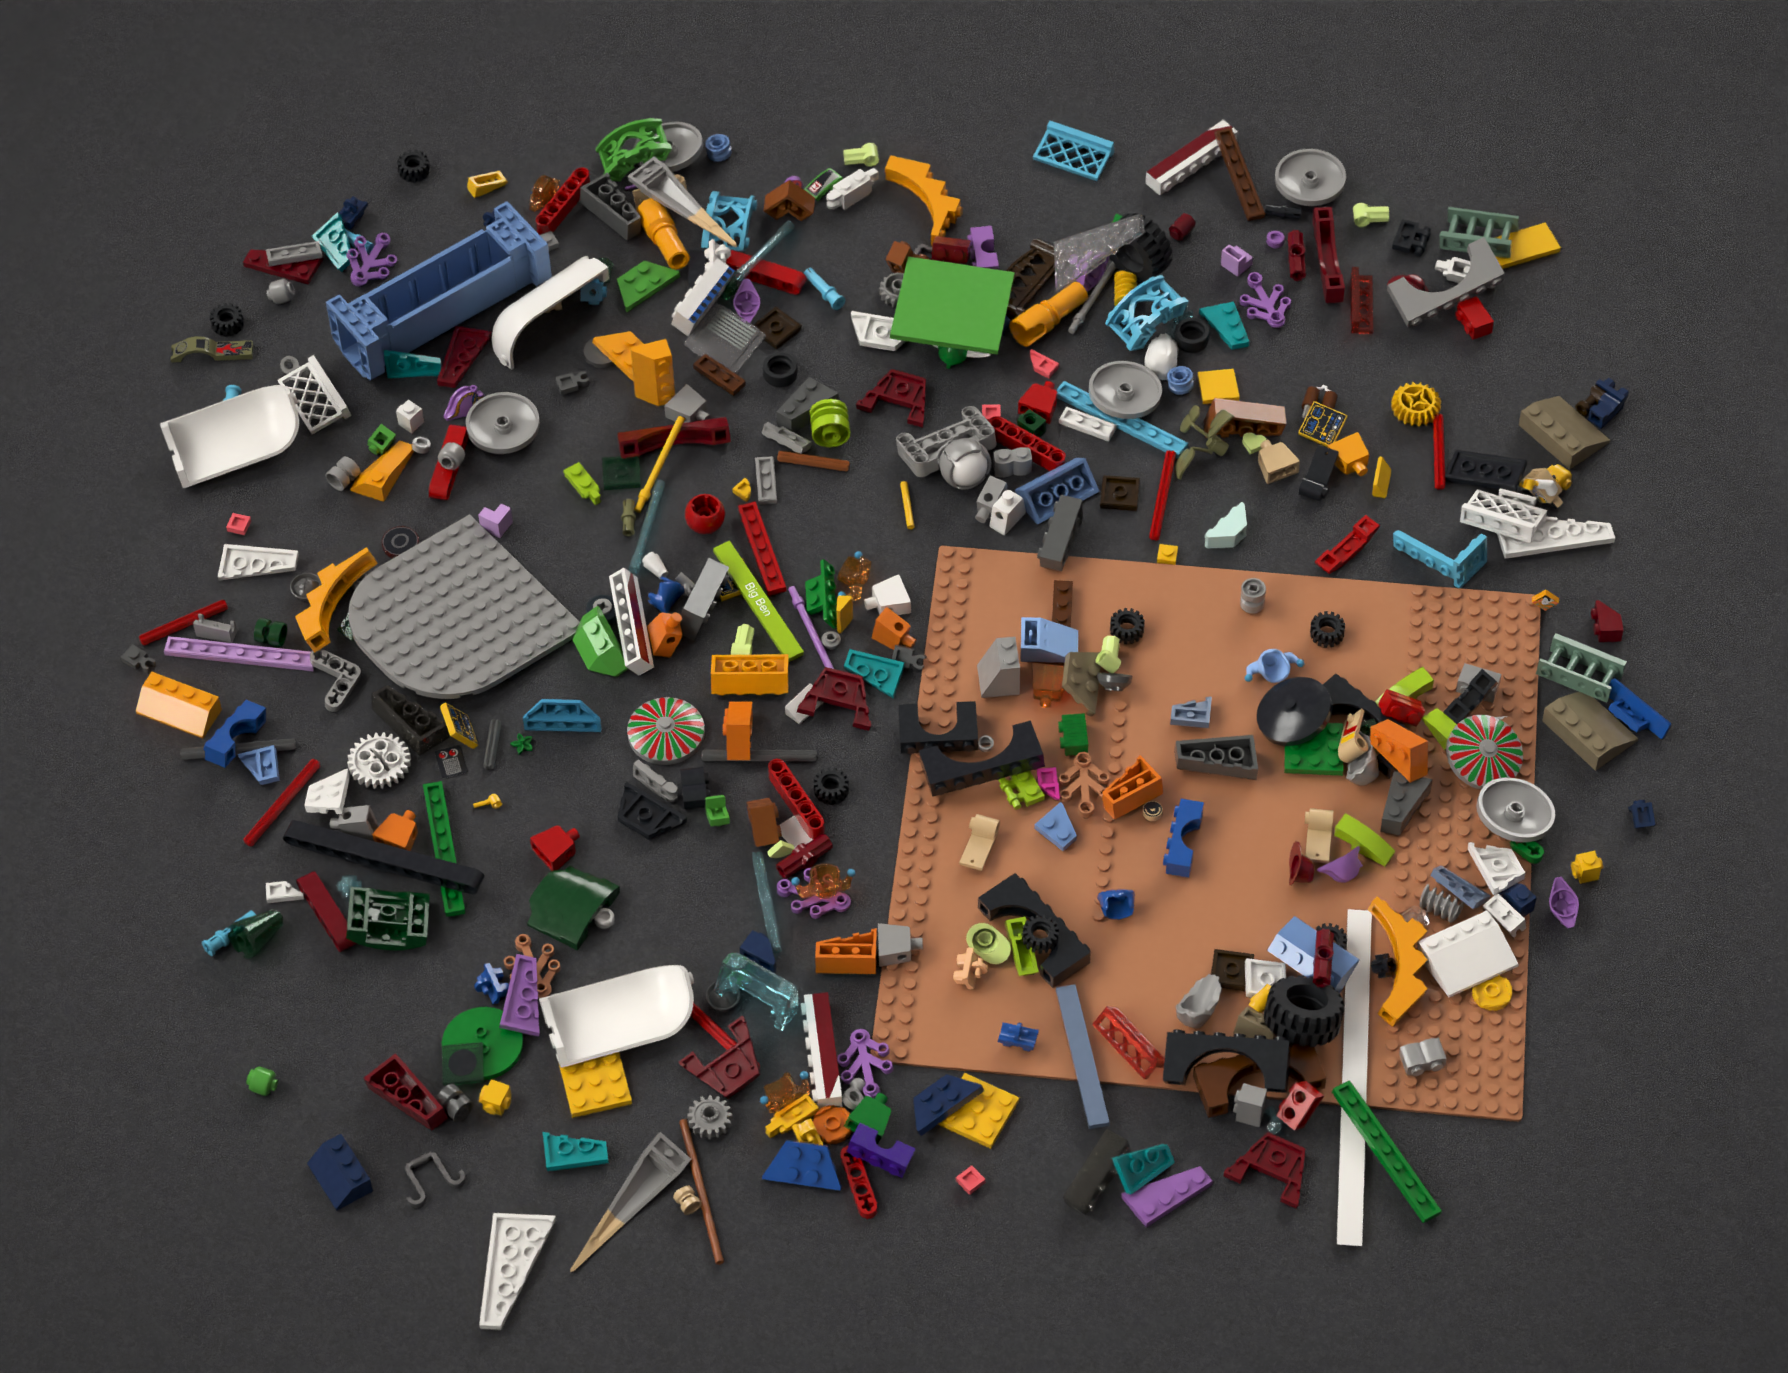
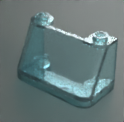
M730 953L722 961L714 992L721 996L726 991H733L732 993L735 995L740 989L748 992L773 1007L770 1015L776 1018L774 1027L783 1031L797 1013L800 1005L796 986L742 954Z

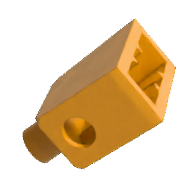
M1358 432L1327 446L1329 449L1339 451L1335 466L1344 474L1348 475L1356 471L1359 476H1364L1368 472L1366 466L1369 461V453Z

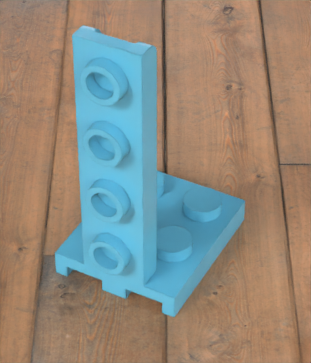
M1400 530L1393 533V546L1397 550L1403 551L1412 558L1425 563L1428 567L1434 568L1444 576L1454 579V586L1457 588H1462L1487 563V536L1483 534L1473 539L1469 546L1462 550L1458 557L1453 560Z

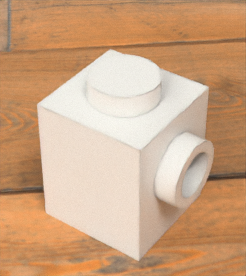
M410 400L400 405L396 410L398 425L410 433H413L424 423L422 408Z

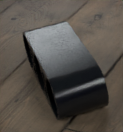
M689 250L688 290L690 288L693 289L697 278L705 273V264L708 263V259L705 257L704 250Z

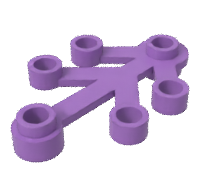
M379 233L375 239L376 245L369 256L365 248L366 239L363 236H358L355 239L354 244L358 248L363 262L361 269L356 259L358 251L353 248L348 250L346 257L350 260L353 269L350 278L355 286H363L371 279H386L389 275V270L381 266L393 267L396 264L397 257L393 254L388 255L387 258L375 260L381 249L387 248L390 243V237L387 233ZM381 267L379 271L367 272L369 268Z
M1257 272L1250 273L1247 283L1252 289H1255L1260 300L1243 294L1240 297V305L1244 307L1253 305L1267 310L1268 313L1258 311L1255 307H1250L1247 310V317L1249 319L1260 318L1266 320L1274 328L1282 327L1285 324V316L1283 314L1286 309L1291 307V299L1288 297L1281 298L1277 311H1275L1274 305L1278 297L1283 295L1284 287L1280 284L1275 285L1270 298H1268L1261 286V274Z
M807 868L804 871V879L809 882L813 890L794 886L787 879H782L777 883V893L781 897H788L792 893L808 897L804 901L794 900L791 903V910L795 914H799L804 909L811 907L810 916L818 919L821 915L834 909L838 912H844L851 905L850 897L845 893H840L834 883V876L831 873L824 874L822 882L824 886L829 888L832 895L824 893L816 879L815 870L812 868ZM822 901H823V902H827V904H825V905H823V906H821V907H820L819 905H815V904L820 903V902H822Z
M857 1029L850 1036L851 1045L845 1053H841L837 1057L839 1065L846 1067L850 1064V1059L854 1053L859 1050V1056L849 1070L842 1072L841 1078L843 1083L850 1084L862 1066L866 1083L863 1093L865 1096H870L874 1099L877 1093L881 1092L879 1086L874 1083L870 1064L881 1069L885 1074L891 1073L894 1067L890 1060L883 1061L867 1053L866 1047L877 1051L882 1057L887 1056L890 1049L886 1043L879 1044L871 1040L868 1031ZM843 1058H847L846 1061L841 1062ZM886 1065H890L889 1068L884 1069ZM847 1075L851 1076L849 1079H844Z

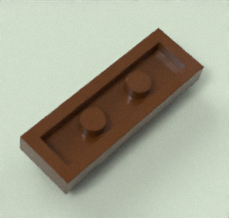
M706 353L693 364V369L733 396L746 386V380Z
M1054 580L1052 622L1070 628L1073 581Z

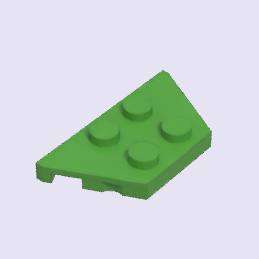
M643 261L617 278L625 310L627 312L678 279L680 272Z

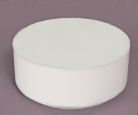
M608 908L600 909L594 918L595 924L603 929L611 927L615 920L614 913Z

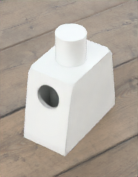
M1011 490L1004 491L992 507L990 527L1005 536L1026 513L1024 499Z
M900 575L872 587V597L864 599L866 610L877 608L879 614L886 607L897 615L911 613V601Z

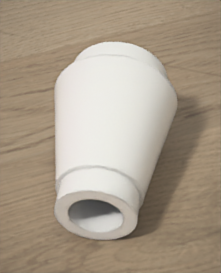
M650 552L642 559L643 566L659 579L668 575L669 572L658 554Z

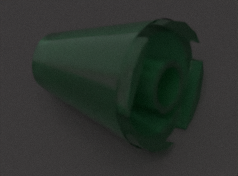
M271 909L232 923L228 926V929L230 928L228 937L232 946L238 953L242 951L245 954L243 957L251 959L257 955L283 926V916L279 911Z

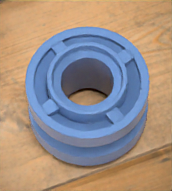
M716 134L709 137L705 142L707 155L710 160L723 161L731 155L730 141L727 136Z
M1177 366L1168 372V387L1172 393L1183 395L1193 389V373L1189 368Z

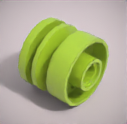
M824 399L812 405L810 420L813 441L822 447H837L848 441L850 426L848 409L845 403L836 399Z

